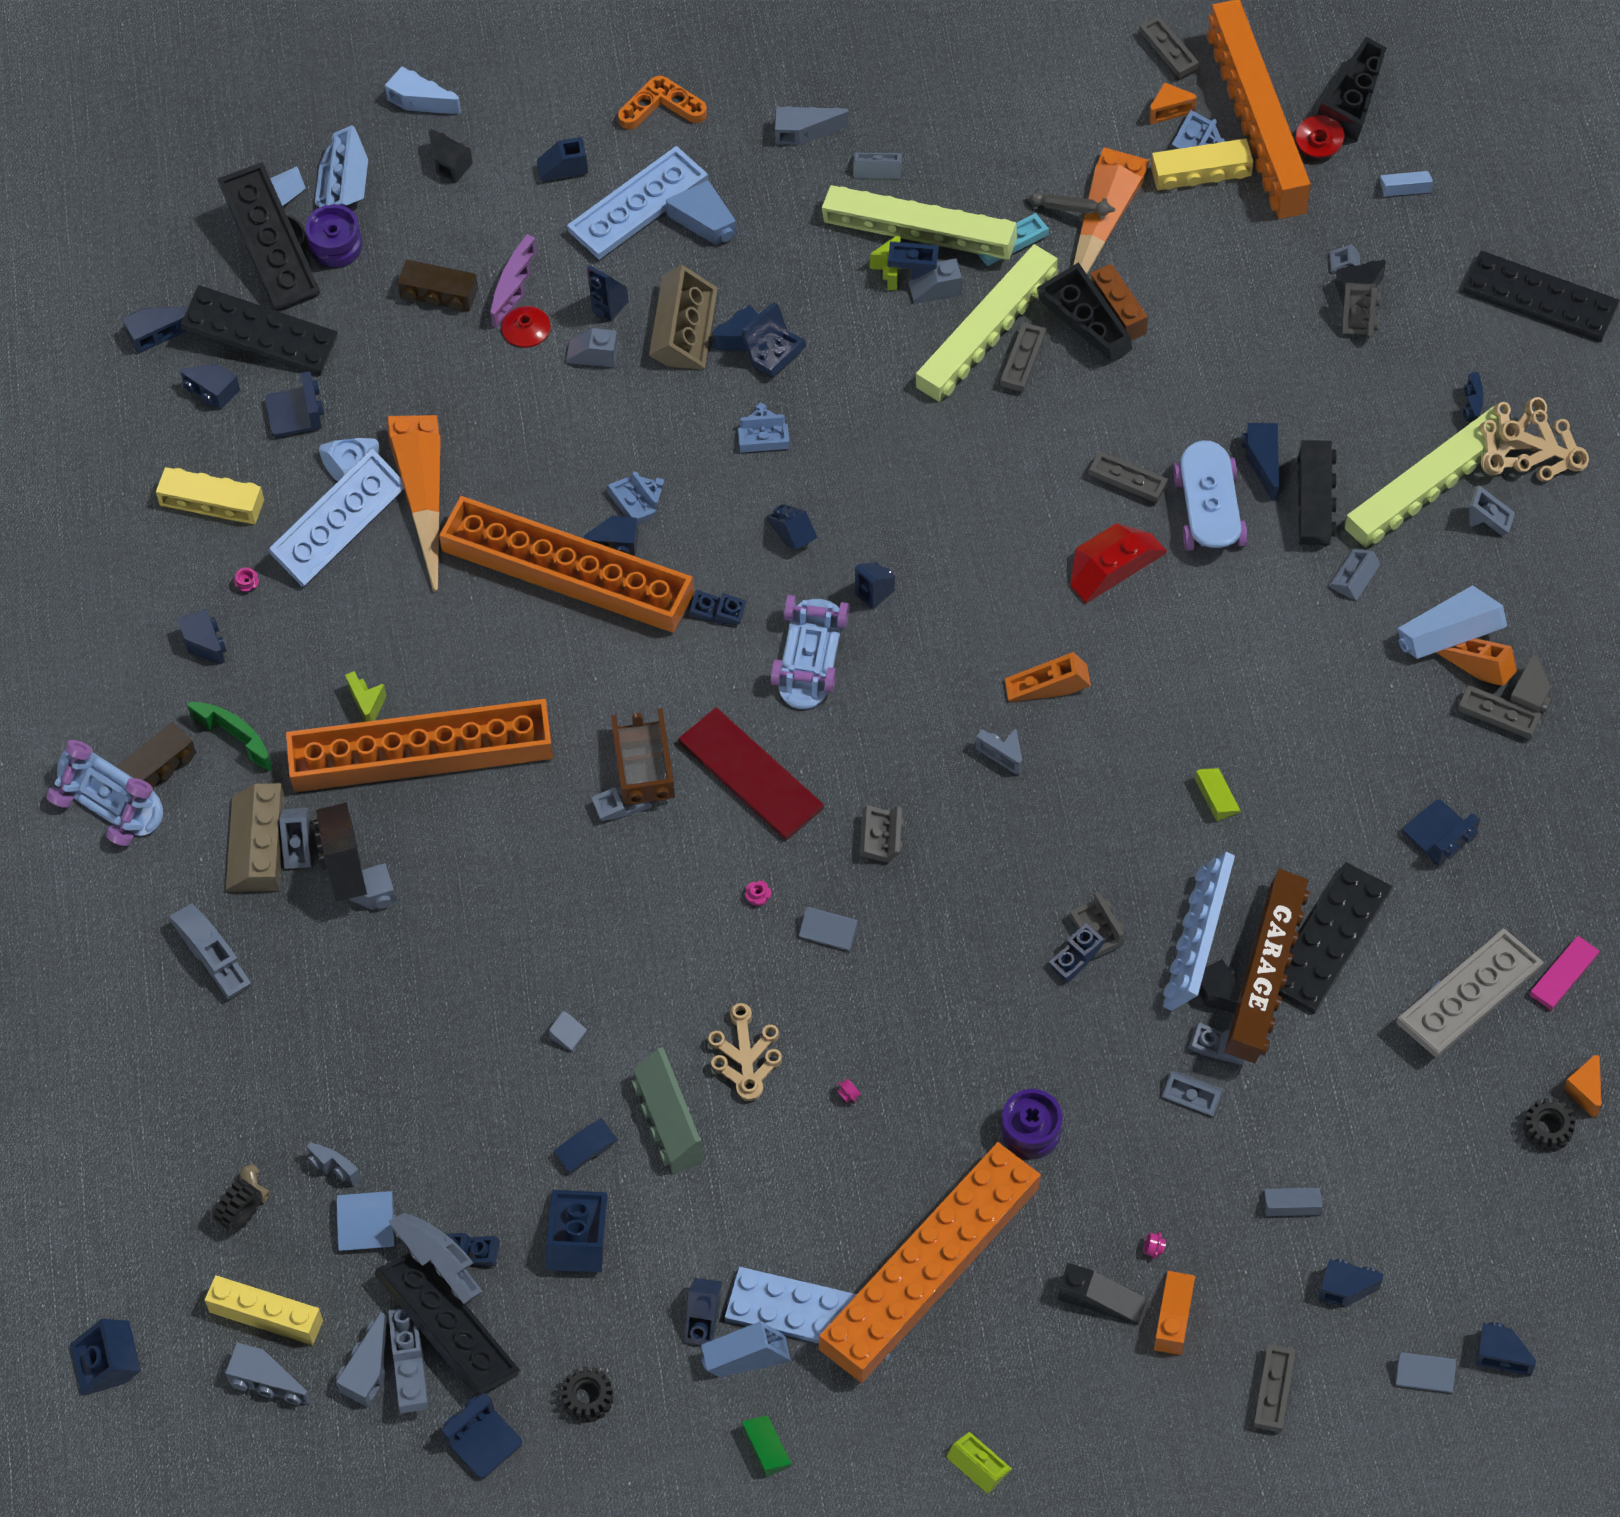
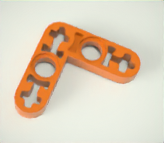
M655 76L618 112L620 126L626 130H632L638 127L660 104L665 105L692 123H700L706 119L707 106L704 101L664 76ZM681 96L684 100L680 103H675L672 101V98ZM643 99H647L651 102L647 106H641L638 104V102Z

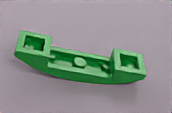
M189 702L187 707L193 720L209 731L218 724L246 744L250 760L267 772L272 769L262 740L245 721L218 706L201 702Z

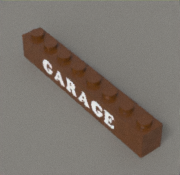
M1278 868L1270 883L1224 1053L1255 1064L1260 1054L1265 1056L1268 1050L1270 1040L1266 1039L1267 1033L1271 1034L1276 1018L1272 1017L1273 1011L1277 1012L1282 999L1281 996H1278L1279 990L1282 991L1285 986L1287 975L1284 974V970L1289 968L1293 958V954L1289 953L1290 947L1294 948L1299 933L1295 932L1296 926H1300L1304 916L1301 906H1305L1310 891L1306 890L1309 880L1307 878Z

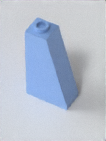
M1472 585L1398 627L1399 645L1405 653L1408 652L1418 659L1507 627L1503 605Z

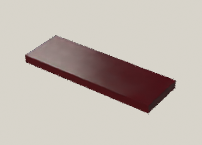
M717 707L678 738L679 744L785 841L790 839L824 809V804Z

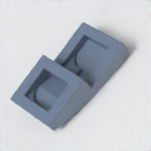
M616 787L592 797L601 821L629 816L653 807L651 802L623 805L621 790L617 791Z

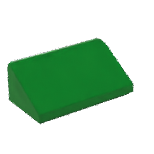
M768 1415L742 1422V1429L766 1477L792 1466Z

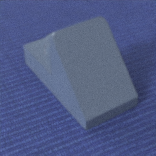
M1480 485L1476 486L1469 507L1470 527L1484 522L1501 536L1509 533L1515 512Z
M982 729L976 736V750L1019 776L1022 772V756L1017 729H1014L1004 742L996 734L988 733Z

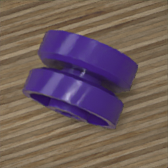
M337 204L324 205L316 209L308 217L305 225L310 253L315 261L331 268L344 267L352 263L360 255L363 247L358 218L352 210Z
M1026 1089L1012 1095L1004 1105L1001 1125L1003 1142L1009 1151L1018 1157L1029 1160L1043 1158L1052 1153L1058 1146L1062 1133L1063 1116L1061 1106L1053 1096L1042 1090Z

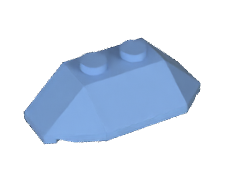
M352 125L333 133L332 142L326 149L320 162L315 204L318 207L332 204L347 206L364 198L368 158L357 131Z

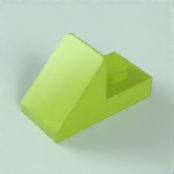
M895 236L870 254V269L883 270V280H887V290H897L899 268L888 267L890 241L901 242V236Z
M355 671L346 674L348 689L364 722L375 721L386 699L384 684L368 689L364 679L359 680Z

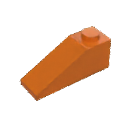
M1475 638L1436 652L1483 682L1504 686L1517 671L1512 646Z
M1074 652L1005 678L1009 702L1064 696L1091 686L1088 666Z
M1173 1271L1167 1272L1154 1346L1155 1351L1182 1355L1195 1281L1194 1275Z

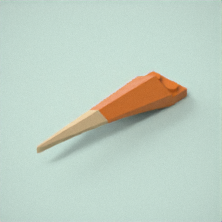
M1103 148L1095 167L1088 199L1099 203L1105 198L1110 206L1115 208V212L1105 215L1104 218H1099L1100 215L1097 212L1093 214L1085 213L1074 265L1079 262L1086 274H1088L1116 224L1141 187L1150 160Z
M437 415L388 416L386 421L389 445L411 509L433 592L436 593L438 589L440 435Z

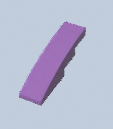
M529 234L524 237L513 252L495 290L490 311L492 326L495 328L500 325L504 317L525 295L523 282L531 274L529 261L537 253L535 238Z

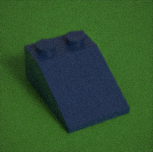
M552 1190L546 1244V1270L602 1272L607 1192Z

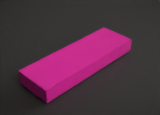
M1577 936L1531 990L1530 996L1552 1011L1597 958L1600 951Z

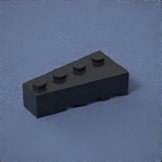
M1365 37L1321 102L1317 115H1325L1338 121L1343 128L1344 135L1355 141H1358L1387 49L1368 37Z
M1079 262L1037 287L1039 300L1111 362L1132 350L1130 335Z
M1301 440L1297 455V464H1299L1297 482L1301 484L1298 490V506H1301L1298 514L1299 544L1330 545L1331 538L1336 537V522H1332V513H1336V497H1332V489H1336V473H1332V465H1336L1337 453L1336 449H1332V441Z
M347 802L316 809L318 819L313 820L319 859L322 870H328L336 902L367 895Z

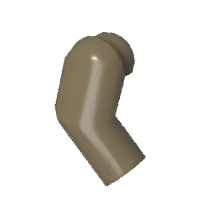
M253 1164L243 1167L240 1172V1179H244L262 1192V1199L260 1201L265 1203L271 1191L258 1184L257 1173L259 1169Z

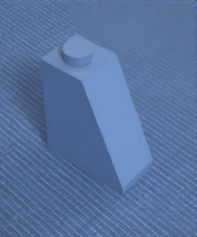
M709 180L666 199V210L669 218L714 245L727 242L737 236L736 220Z
M761 1321L701 1345L703 1351L701 1360L704 1368L718 1377L791 1361L785 1335Z

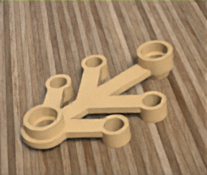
M1535 397L1525 403L1524 414L1518 420L1522 431L1531 422L1532 405L1535 411L1544 410L1547 412V404L1542 398ZM1500 402L1493 407L1494 415L1499 418V426L1510 421L1509 414L1511 408L1506 402ZM1500 406L1503 407L1504 414L1500 412ZM1539 413L1536 414V418L1542 417ZM1487 420L1479 426L1480 433L1485 436L1486 453L1481 458V466L1488 475H1498L1504 468L1514 467V462L1517 458L1529 456L1522 454L1517 457H1505L1509 450L1530 449L1532 452L1541 451L1520 441L1507 442L1502 438L1501 444L1497 448L1495 440L1496 423L1492 420ZM1487 424L1490 426V432L1486 430ZM1507 427L1505 430L1506 434L1511 436L1512 431ZM1490 460L1494 462V467H1492ZM1520 461L1521 468L1524 469L1526 467V463L1525 466H1523Z
M1536 410L1530 415L1532 424L1538 426L1543 439L1522 431L1521 425L1517 421H1507L1500 426L1499 434L1504 441L1511 442L1517 440L1541 450L1528 457L1517 458L1514 462V467L1518 472L1528 471L1531 466L1552 456L1563 460L1552 466L1538 468L1536 475L1540 481L1551 480L1554 475L1566 469L1573 472L1582 471L1588 465L1589 455L1585 449L1576 446L1569 430L1570 424L1566 419L1556 420L1552 425L1554 433L1561 435L1565 448L1558 446L1548 424L1547 413L1544 410ZM1537 413L1542 416L1541 422L1536 419ZM1560 422L1564 425L1563 431L1558 428ZM1507 427L1512 431L1511 436L1506 434L1505 430ZM1573 455L1578 457L1577 464L1573 462ZM1521 460L1525 461L1526 467L1524 469L1520 466ZM1543 469L1548 472L1547 478L1542 475Z
M738 1003L731 1008L730 1019L732 1024L737 1026L740 1050L725 1040L724 1034L720 1031L711 1032L708 1039L711 1048L719 1049L742 1066L743 1075L729 1067L727 1059L722 1055L715 1056L711 1061V1065L715 1073L722 1074L736 1084L737 1094L742 1099L753 1101L760 1097L763 1092L762 1081L774 1068L782 1063L781 1052L777 1049H771L765 1055V1063L753 1073L754 1062L771 1043L778 1040L779 1031L775 1025L765 1026L762 1031L763 1036L750 1048L748 1024L752 1020V1012L748 1005ZM740 1010L746 1012L744 1015L741 1016L736 1014V1012ZM769 1031L775 1032V1035L769 1037L766 1035V1033ZM715 1037H719L722 1039L719 1043H714L712 1041V1039ZM774 1055L778 1057V1060L770 1061L769 1057ZM717 1062H723L724 1066L719 1068L716 1067L715 1064ZM751 1083L754 1084V1087L747 1089L745 1085Z

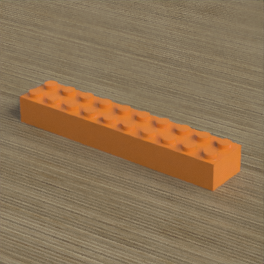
M1231 0L1212 4L1211 15H1208L1210 30H1207V40L1209 44H1213L1214 59L1221 65L1220 73L1222 80L1227 81L1228 96L1235 102L1234 111L1236 117L1241 118L1242 133L1248 137L1251 155H1255V166L1257 172L1262 174L1264 191L1269 192L1271 210L1276 211L1278 219L1307 214L1311 183L1241 1Z
M460 496L439 535L442 552L672 633L675 632L694 594L693 577L464 496Z
M546 699L286 732L289 774L294 792L553 759Z
M997 1142L819 1335V1350L860 1383H863L1037 1192L1041 1174Z

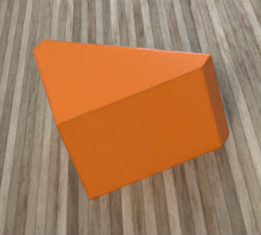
M1164 82L1150 106V125L1186 116L1190 110L1196 112V95Z
M1594 1055L1567 1079L1563 1090L1592 1117H1598L1601 1108L1599 1055Z

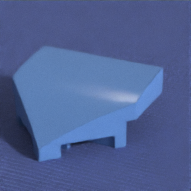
M1190 110L1169 150L1225 141L1224 138L1221 139L1216 127V119L1211 121Z
M759 403L751 415L740 419V427L738 428L740 453L790 449L788 424L785 423L784 415H776L767 410L765 404Z
M633 471L632 478L627 477L607 485L606 492L625 517H636L638 524L654 517L664 479L656 478V481L640 477L638 472Z

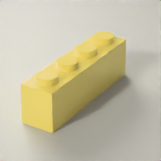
M1247 138L1152 153L1151 170L1157 191L1235 178L1242 179L1252 175L1253 159Z
M165 467L156 490L160 506L253 525L256 524L264 502L261 486H257L254 483H241L229 478L211 477L205 473L187 472L181 468L172 469Z
M215 1275L205 1298L209 1313L312 1346L323 1323L320 1309L217 1275Z

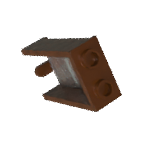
M662 708L657 709V722L643 723L642 714L635 713L632 715L633 725L618 727L616 714L611 715L623 805H636L642 802L664 801L675 798Z

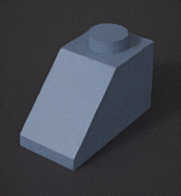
M956 258L937 262L936 269L908 282L914 304L962 295V276Z
M592 328L571 339L566 363L615 368L619 348L617 330Z
M309 808L282 809L279 820L284 869L311 867Z
M386 863L362 870L367 895L349 899L371 910L386 908L392 903L397 902Z

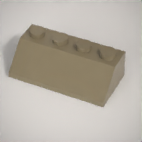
M680 265L662 275L649 356L667 367L702 370L706 365L718 288L684 265Z
M281 783L253 784L232 797L226 892L279 891L282 857L279 818L282 809L285 808V796Z

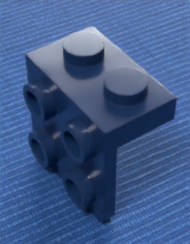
M774 302L742 330V336L752 366L772 377L806 347L803 338L787 331L780 307Z
M310 371L300 373L303 384L302 388L266 395V406L271 432L274 437L322 428L320 416L324 415L321 400L316 401V395H320L317 380L312 381Z
M1438 799L1406 824L1403 833L1439 866L1445 860L1454 857L1463 845L1472 842L1479 833L1477 830L1480 819L1472 813L1463 820L1447 804Z
M485 1392L480 1397H473L466 1404L465 1410L458 1416H451L444 1423V1428L441 1429L444 1441L481 1479L486 1478L522 1446L521 1437L494 1410L493 1402Z

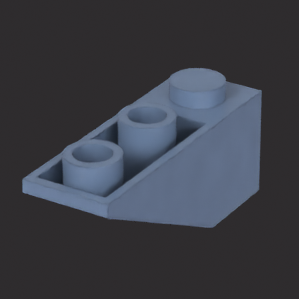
M776 107V144L801 145L846 128L849 124L848 109Z
M382 1312L377 1319L371 1320L366 1329L367 1335L362 1343L358 1342L355 1345L348 1365L342 1366L336 1376L339 1392L366 1407L370 1406L382 1387L384 1380L388 1324L385 1314Z
M236 1343L225 1373L232 1387L242 1391H246L247 1388L256 1390L260 1395L268 1398H273L274 1395L284 1398L286 1402L294 1405H300V1403L310 1404L307 1390L268 1353L260 1348Z

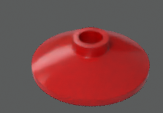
M1315 115L1305 119L1298 126L1296 142L1299 149L1306 155L1314 158H1325L1335 154L1342 147L1344 131L1338 121L1325 115ZM1322 139L1323 142H1317L1316 140Z
M522 306L511 310L504 317L501 328L504 338L511 345L520 348H530L541 344L548 337L551 325L549 317L541 309L532 306Z

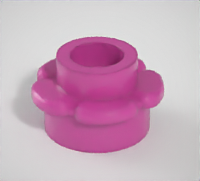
M241 568L235 575L234 585L243 592H249L258 586V574L251 568Z
M764 881L751 882L746 887L745 897L752 905L762 906L771 897V889L768 888V884Z
M848 1078L842 1083L838 1082L841 1087L837 1091L847 1103L851 1100L857 1102L856 1099L862 1094Z
M1149 1232L1146 1236L1144 1254L1150 1255L1152 1259L1162 1255L1164 1252L1166 1240L1161 1238V1232H1157V1234Z

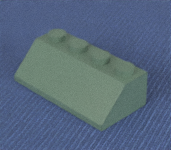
M663 1047L658 1048L634 1069L635 1079L631 1080L636 1096L641 1095L644 1101L640 1105L645 1119L650 1118L653 1124L650 1127L655 1143L660 1142L662 1150L659 1151L662 1163L664 1166L669 1165L672 1174L702 1164V1147L700 1137Z

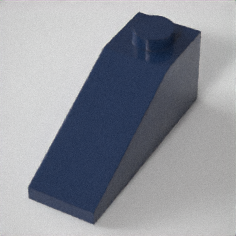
M189 306L142 309L123 318L122 321L126 334L137 353H142L187 332L181 329V322Z
M1248 423L1246 433L1242 432L1241 447L1246 448V458L1271 500H1277L1279 490L1278 423Z

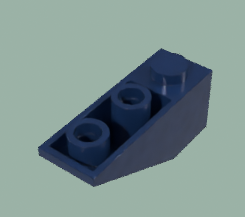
M588 265L587 273L591 309L598 317H604L612 322L629 302L627 287Z

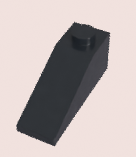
M1068 1262L1058 1293V1300L1136 1325H1139L1147 1298L1096 1271Z

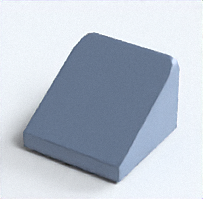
M1352 244L1330 251L1331 272L1337 273V269H1342L1345 266L1360 265V254Z
M562 1011L549 1029V1037L554 1042L573 1052L586 1034L587 1029L567 1012Z

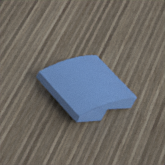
M393 1191L337 1195L339 1251L395 1247L393 1226L389 1223L394 1218Z

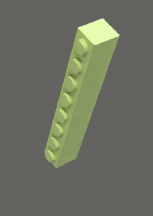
M831 185L822 206L824 223L893 237L901 236L903 239L981 255H991L1006 260L1010 259L1017 240L1016 222L1007 219H997L983 214L977 215L962 210L922 204L913 200L907 201L892 196L873 194L868 191L848 189L847 187Z
M1034 244L916 373V388L938 402L946 395L949 396L955 389L958 381L965 379L970 372V368L983 359L987 349L990 346H995L1000 335L1012 327L1016 317L1019 314H1024L1028 309L1029 303L1034 298H1038L1037 287L1058 274V258Z
M1493 407L1350 512L1346 518L1345 530L1364 548H1367L1372 543L1376 544L1382 540L1385 533L1389 530L1397 529L1409 515H1416L1428 501L1433 502L1444 489L1452 488L1464 474L1469 475L1481 462L1482 456L1486 453L1485 436L1479 430L1482 422L1492 420L1496 423L1495 440L1497 448L1501 444L1499 418L1494 415ZM1487 424L1486 430L1490 432V426Z

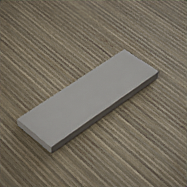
M1503 928L1400 1015L1396 1023L1437 1058L1540 970L1544 962Z

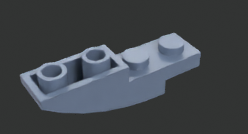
M192 903L169 916L170 921L196 959L201 960L227 1000L251 987L250 980L237 963V957L209 920Z
M403 1213L389 1221L393 1226L395 1235L403 1240L410 1249L411 1256L420 1262L422 1266L432 1261L438 1275L447 1281L453 1295L461 1300L463 1304L473 1300L483 1292L466 1270L473 1264V1261L445 1233L430 1223L407 1213Z
M402 1308L389 1310L392 1353L395 1364L400 1414L429 1409L420 1329Z

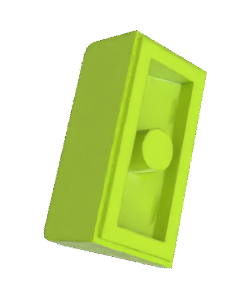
M1219 768L1196 770L1195 781L1216 822L1241 812Z
M970 1432L953 1443L947 1454V1459L986 1493H990L1012 1469Z

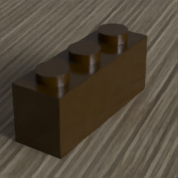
M407 259L397 282L400 297L411 301L427 302L431 305L451 307L454 310L470 311L478 290L475 273Z
M171 722L116 767L133 778L149 783L154 789L160 782L169 779L180 766L189 763L197 753L193 740L174 722Z

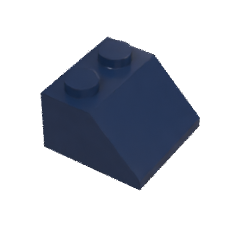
M100 1319L70 1343L81 1395H88L123 1385L141 1372L134 1337L128 1320Z

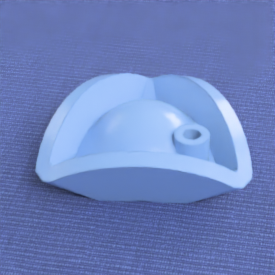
M372 438L337 440L322 444L319 448V453L327 471L336 481H339L371 449L378 453L379 443L376 439Z

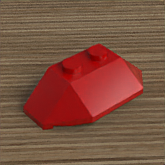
M1116 523L1076 548L1070 587L1087 604L1165 555L1167 550L1152 533Z

